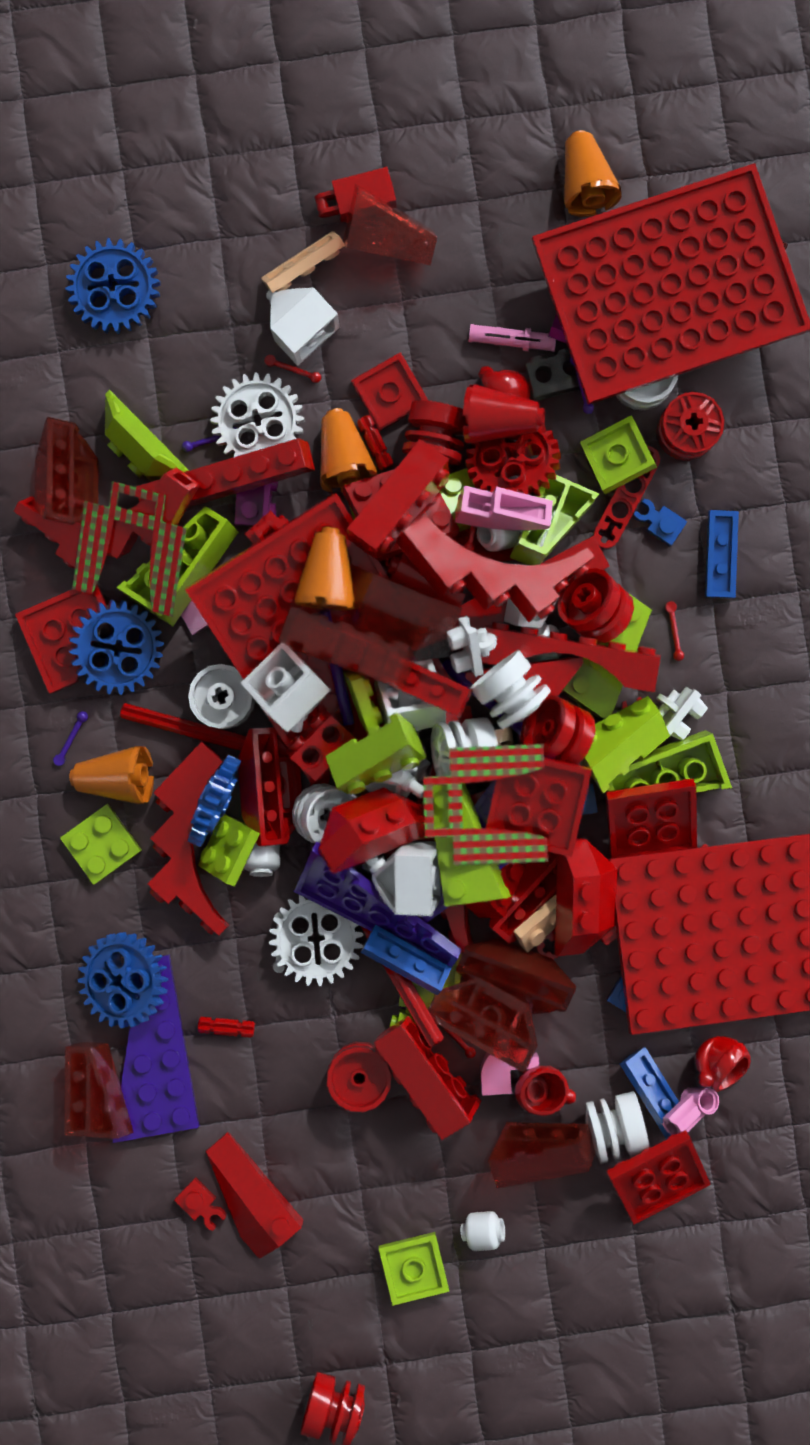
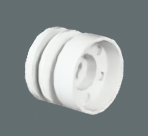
M519 650L496 664L470 687L482 705L494 699L498 702L489 713L492 717L505 711L497 721L501 729L520 722L540 706V703L551 691L546 684L533 690L541 680L539 675H535L527 680L523 678L531 665Z
M488 718L465 719L462 726L458 721H450L448 724L445 722L435 723L431 733V754L437 776H450L449 748L498 746L493 725Z
M326 783L313 784L304 789L296 798L292 809L293 824L297 832L307 841L315 844L316 842L321 843L332 808L357 797L346 794L337 789V787ZM324 809H325V810H328V813L324 815V820H323V819H320V816L324 814Z
M634 1091L615 1095V1110L611 1111L604 1098L599 1101L601 1113L598 1114L593 1101L585 1103L587 1133L591 1147L598 1156L600 1164L608 1162L607 1148L611 1149L615 1161L619 1160L620 1145H625L630 1157L636 1156L644 1149L649 1148L642 1112Z

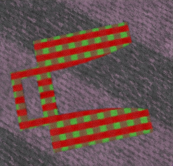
M112 482L109 507L85 501L72 589L93 594L108 553L114 520L152 529L153 537L150 557L152 611L173 617L187 528L162 522L166 495ZM119 492L156 502L155 516L117 507Z
M543 744L449 748L450 776L423 777L425 838L453 837L454 865L548 861L547 838L499 829H463L461 783L498 780L544 768ZM432 785H448L449 828L434 829Z

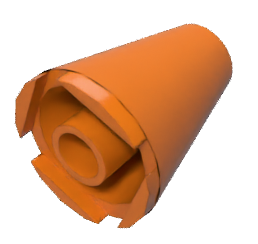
M579 130L573 132L565 142L564 204L571 215L579 217L597 215L596 209L605 207V211L619 203L622 198L621 187L594 136L589 132Z
M336 408L329 410L322 418L320 483L322 489L327 492L333 493L332 488H341L342 493L343 485L377 475V469L350 414L343 411V409Z
M324 527L322 532L315 534L295 595V604L314 609L353 610L355 602L346 537L340 534V529Z
M145 746L131 747L76 763L69 774L70 784L74 786L77 792L135 804H144V802L150 800L153 793L154 776H148V767H153V761L149 750Z

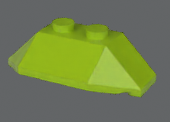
M111 390L105 394V435L111 441L107 446L118 457L124 454L131 461L127 466L139 478L144 474L149 480H159L164 473L174 468H178L182 472L189 471Z

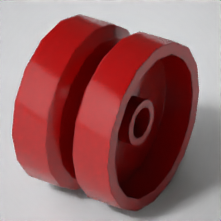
M592 568L577 580L573 577L568 581L569 585L561 591L557 604L559 616L580 636L597 639L596 644L607 643L617 638L627 628L632 619L634 611L633 598L604 570Z
M555 695L546 696L540 703V706L525 718L520 734L521 745L543 744L545 758L578 765L588 754L593 744L596 731L595 720L588 711Z
M353 1042L344 1045L334 1054L329 1065L327 1086L330 1095L339 1106L349 1111L365 1112L374 1109L385 1100L391 1088L392 1069L386 1061H383L377 1055L375 1045L369 1042ZM362 1073L365 1076V1080L363 1078H360L358 1081L355 1080V1074Z

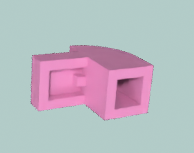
M501 1043L491 1048L485 1054L480 1066L482 1095L512 1094L510 1070L531 1069L539 1066L537 1052L532 1053L530 1048L515 1049L514 1054H509L507 1043Z

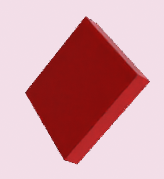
M401 352L351 380L354 389L379 432L407 417L410 413L412 401L428 400Z

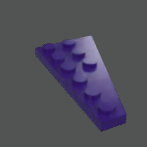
M170 954L162 955V958L157 962L159 966L167 967V969L161 972V976L168 978V981L161 983V987L165 988L167 993L159 995L164 1003L155 1006L157 1014L149 1016L148 1021L140 1022V1025L130 1027L112 1143L194 1129L200 1126ZM139 975V982L143 986V977Z

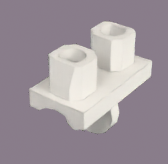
M467 616L459 618L460 627L446 632L451 649L456 650L463 647L464 650L451 654V664L456 673L471 670L475 677L484 674L481 656L487 657L490 655V651L497 645L496 636L487 632L485 628L478 629L477 633L475 628L470 627L469 618Z
M685 687L680 694L673 690L668 697L659 694L656 698L662 704L659 710L670 736L681 741L690 733V728L682 722L687 713L693 718L699 719L708 709L700 699L701 694L695 689L691 690Z

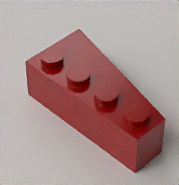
M420 439L347 528L348 540L376 560L382 553L387 554L393 547L396 538L411 525L416 516L448 483L450 475L449 459Z
M407 1016L380 1033L373 1043L377 1055L388 1063L397 1083L405 1087L413 1106L422 1111L430 1130L433 1133H437L441 1140L468 1125L481 1103L480 1098L476 1094L470 1096L466 1092L464 1087H466L467 1083L460 1075L454 1077L449 1072L448 1061L442 1054H434L431 1051L432 1047L428 1046L412 1019Z

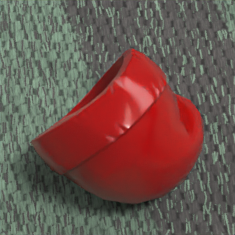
M484 366L480 369L478 374L484 387L530 399L529 384L520 373L511 370L494 371L489 366Z
M716 1036L707 1039L699 1046L695 1054V1065L700 1073L698 1076L699 1084L707 1088L711 1086L716 1092L723 1091L735 1084L745 1075L751 1063V1057L746 1046L736 1039L726 1036Z
M536 1066L524 1071L518 1078L515 1086V1097L519 1105L528 1113L538 1116L551 1115L559 1111L564 1104L569 1105L576 1100L575 1091L569 1089L565 1076L551 1066Z

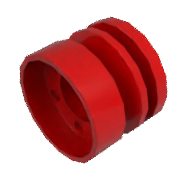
M688 392L679 395L669 403L658 420L656 434L659 445L666 454L676 460L691 461L701 458L718 442L723 433L724 417L722 410L713 398L704 393ZM690 418L693 423H698L694 430H692L691 425H686Z
M412 401L408 422L420 429L405 432V438L412 442H404L402 452L408 455L421 439L447 457L449 465L461 464L462 454L457 451L463 450L465 443L454 438L453 435H463V425L467 426L466 416H463V409L436 401Z
M316 1372L300 1435L319 1440L326 1427L331 1429V1444H335L340 1431L343 1432L341 1445H351L353 1438L358 1433L364 1412L365 1385L358 1383L354 1395L350 1396L351 1381L346 1380L341 1392H336V1377Z

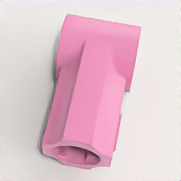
M691 1087L685 1089L681 1094L680 1101L663 1117L662 1125L665 1130L671 1135L678 1134L684 1130L688 1133L705 1115L716 1112L719 1106L717 1092L711 1088Z

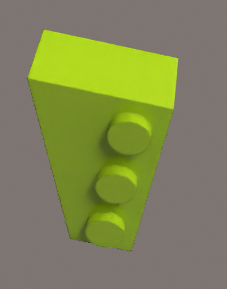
M556 475V480L548 479L550 488L540 487L541 496L535 494L533 496L553 501L550 527L542 530H520V535L512 549L510 558L526 565L541 564L589 510L599 496V493Z
M647 696L635 701L632 705L596 723L594 741L583 762L585 767L592 768V778L602 793H605L610 788L609 782L619 774L622 776L630 771L628 767L639 757L644 759L669 738L670 734L660 710L650 697Z
M395 712L389 716L390 723L380 729L374 725L368 729L369 736L357 742L356 739H352L326 755L337 789L350 795L358 794L366 789L365 786L373 782L380 783L389 780L392 774L397 771L410 770L417 767L419 761L426 759V755L415 726Z

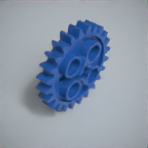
M107 238L105 247H102L98 241H95L96 250L92 251L86 246V257L79 254L76 255L80 264H70L75 275H66L67 280L73 283V285L66 287V291L69 294L75 295L71 296L68 301L71 305H77L73 311L76 315L83 314L81 320L84 324L92 320L91 327L94 330H97L102 324L104 333L107 334L112 326L115 332L120 334L121 326L124 325L130 332L132 322L142 326L139 317L150 318L147 311L148 307L157 308L151 299L160 297L159 291L153 289L161 285L159 279L153 278L158 274L156 268H149L153 261L150 257L143 259L145 252L142 248L134 253L135 245L132 242L125 248L122 239H119L117 245L113 246L110 238ZM124 266L134 267L133 272L129 276L120 275V270ZM96 268L105 269L101 278H91V274ZM116 281L118 285L115 286V291H110L109 288L112 287V282ZM135 282L139 283V285L136 287L130 286ZM89 286L98 287V288L92 289L91 291L88 290V287H89ZM134 294L136 299L132 304H122V299L125 295ZM97 297H107V302L103 307L93 306Z
M110 600L109 606L106 609L99 602L98 612L88 608L87 611L90 616L88 619L82 616L78 617L83 625L81 627L72 626V629L78 635L68 639L76 644V647L69 649L68 653L77 655V658L73 659L70 663L81 666L76 672L78 676L87 674L84 683L88 685L95 680L94 689L97 691L105 685L107 694H111L113 687H116L118 694L122 695L124 686H127L131 692H134L135 682L145 686L142 677L153 678L154 676L149 669L151 667H160L154 662V659L163 657L162 653L156 651V647L164 645V642L155 640V637L162 632L159 629H151L156 623L154 619L145 621L148 615L147 611L143 610L137 614L138 605L133 604L127 610L126 601L122 600L119 608H117L114 600ZM102 623H109L111 626V633L106 638H100L97 634V629ZM131 628H137L140 633L139 639L134 643H129L126 639L127 631ZM118 640V643L124 647L140 648L141 653L136 654L117 650L114 655V651L111 649L91 646L90 643L91 641H98L114 645ZM97 652H104L106 655L105 663L100 667L94 666L92 663L93 655ZM128 656L133 657L135 661L134 667L130 671H123L121 668L122 660Z
M228 755L222 767L216 770L208 785L205 786L199 797L198 807L191 820L193 827L188 842L201 847L209 832H213L220 818L224 816L231 802V794L238 781L235 776L240 767L241 760Z
M126 932L106 935V938L97 939V945L89 946L88 949L91 955L82 957L87 966H82L78 969L85 973V977L78 979L79 983L85 984V988L79 991V993L88 995L84 1005H93L90 1014L100 1013L99 1022L109 1019L110 1027L118 1024L120 1028L129 1027V1025L134 1027L140 1025V1022L148 1021L149 1016L157 1014L155 1006L164 1003L159 995L167 993V990L161 987V983L168 981L167 977L161 976V972L167 969V967L158 965L157 962L162 958V955L153 956L152 953L155 950V945L145 947L146 938L137 940V934L127 935ZM120 954L124 957V965L120 961ZM103 975L106 977L107 980L106 985L103 983ZM139 975L143 977V986L139 982ZM122 995L124 996L126 1001L125 1006L122 1004L121 1001Z

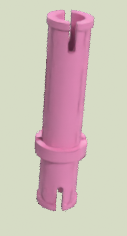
M471 324L469 342L523 348V351L536 349L555 352L556 339L548 337L549 333L533 332L531 328L516 330ZM485 334L509 336L510 338L485 336ZM517 337V338H525V339H534V340H540V342L527 341V340H518V339H515V338Z

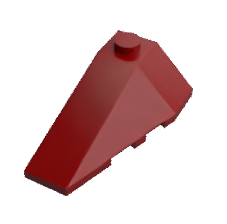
M229 1132L224 1134L206 1150L238 1233L259 1259L279 1248L302 1228L304 1219Z

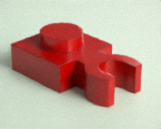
M196 1177L174 1199L194 1221L200 1215L204 1217V1224L211 1231H214L216 1225L211 1221L212 1215H218L222 1220L227 1216L223 1208L214 1207L211 1204L216 1199V1196Z

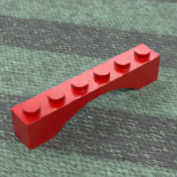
M492 621V626L484 627L487 632L496 636L497 645L490 651L489 656H481L482 663L496 665L517 650L525 658L546 653L572 654L587 658L601 665L613 674L626 688L655 692L661 655L655 654L656 649L638 646V651L626 649L625 643L609 641L608 646L596 644L597 639L580 636L579 641L567 639L568 634L550 631V636L538 634L539 629L521 626V631L509 629L510 624Z

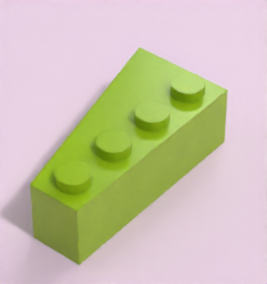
M206 506L183 526L187 529L173 617L152 611L150 561L147 564L143 563L135 570L137 573L127 582L124 580L117 587L128 598L171 626H174L191 601L185 588L213 570L239 533L227 519Z
M630 595L634 603L632 619L627 628L611 641L625 643L626 649L636 651L652 609ZM609 642L603 643V644H599V645L608 646V643H609ZM583 658V665L562 690V693L602 721L613 713L623 685L604 667L587 658Z
M704 730L688 736L682 741L678 740L656 748L644 759L641 757L637 758L628 766L630 771L624 776L619 774L608 783L610 788L606 792L694 778L696 784V792L732 788L714 735Z
M461 783L463 829H482L465 783ZM448 785L432 786L434 829L449 828ZM435 837L445 907L511 897L500 874L501 870L498 863L454 865L453 837Z

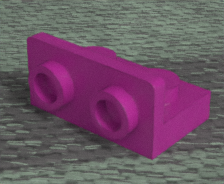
M278 481L237 493L234 524L238 526H254L270 510L276 515V503L271 502L272 491L277 492Z

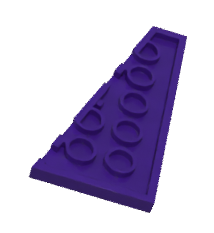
M316 842L296 885L295 893L370 931L377 925L448 966H454L462 951L461 948L417 915L395 914L382 899L374 883L354 868L350 867L332 874L319 853L320 843Z

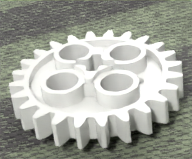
M255 372L252 381H249L246 374H243V383L241 384L232 379L234 388L231 390L224 386L223 390L226 396L215 397L221 404L220 407L213 406L211 408L215 414H218V417L211 418L210 422L219 426L212 430V434L214 436L222 435L216 443L218 446L227 444L224 450L226 456L232 452H235L234 457L297 439L294 436L295 434H303V429L298 427L297 424L305 422V419L302 416L296 415L303 410L302 405H293L299 399L298 395L288 396L291 386L287 385L281 389V379L278 378L274 383H271L270 374H267L263 381L260 380L257 372ZM266 396L275 399V404L269 409H264L260 406V401ZM238 404H243L247 407L246 414L241 417H236L232 414L233 408ZM276 412H282V416L280 417L267 418L269 416L276 414ZM258 414L262 418L260 426H256L253 422L254 416ZM247 423L239 427L238 429H233V425ZM273 424H280L283 427V431L279 436L273 437L268 434V428ZM243 433H254L255 440L248 445L242 444L240 438Z
M299 895L300 903L298 904L291 899L288 900L291 907L289 911L282 907L279 909L284 916L282 919L273 918V921L279 927L278 929H270L269 932L277 935V939L269 941V945L277 946L278 949L271 955L272 957L281 956L282 959L278 962L277 966H288L285 972L286 976L295 972V982H298L303 976L306 977L307 986L311 984L312 979H317L318 985L322 986L323 978L327 977L328 981L332 984L334 980L333 974L336 973L339 977L344 978L342 968L345 967L352 970L353 967L349 960H359V956L353 951L354 949L363 948V945L355 942L357 938L363 936V933L355 932L354 928L358 927V924L311 900H305L303 896ZM312 913L317 914L319 935L325 937V940L320 941V965L315 963L313 942H308V937L313 936ZM327 915L334 916L338 921V926L332 931H326L321 926V920ZM304 918L308 921L309 928L305 933L299 934L294 932L292 923L295 919ZM335 944L340 948V956L336 960H328L324 956L323 951L327 945ZM299 947H307L311 951V958L308 962L300 963L295 959V951Z

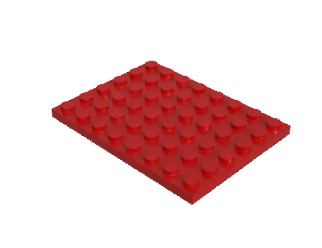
M755 163L532 236V243L588 405L810 332V319Z
M337 493L327 497L266 536L263 540L258 541L185 588V591L243 680L284 641L330 689L323 700L308 714L307 719L303 722L302 731L299 733L293 732L291 729L287 732L263 709L288 749H290L288 747L289 743L298 734L303 735L310 728L309 722L318 713L323 714L328 710L343 724L318 614L320 611L330 610L335 636H337L341 629L408 661L432 658L436 673L451 680L379 561L348 540L347 528L353 522V519ZM324 527L340 529V534L346 537L355 602L353 610L314 609L295 604V595L315 534L322 532ZM342 664L343 671L351 669V667ZM364 674L365 678L369 680L373 691V696H370L369 699L374 702V705L380 711L374 691V678ZM346 683L355 723L345 727L352 732L357 742L366 738L368 734L360 723ZM383 721V723L378 724V725H379L380 727L385 726L384 721ZM330 726L325 728L322 737L324 739L334 737L336 727ZM307 748L304 750L302 759L311 760L314 758L316 749ZM329 767V768L317 779V781H315L314 779H312V778L302 769V771L304 772V774L306 775V777H307L308 780L310 781L311 785L314 784L315 782L319 781L320 779H322L323 777H325V776L328 775L329 773H331V770H330V767Z
M810 833L608 859L618 868L615 899L616 928L629 1034H642L810 1011Z

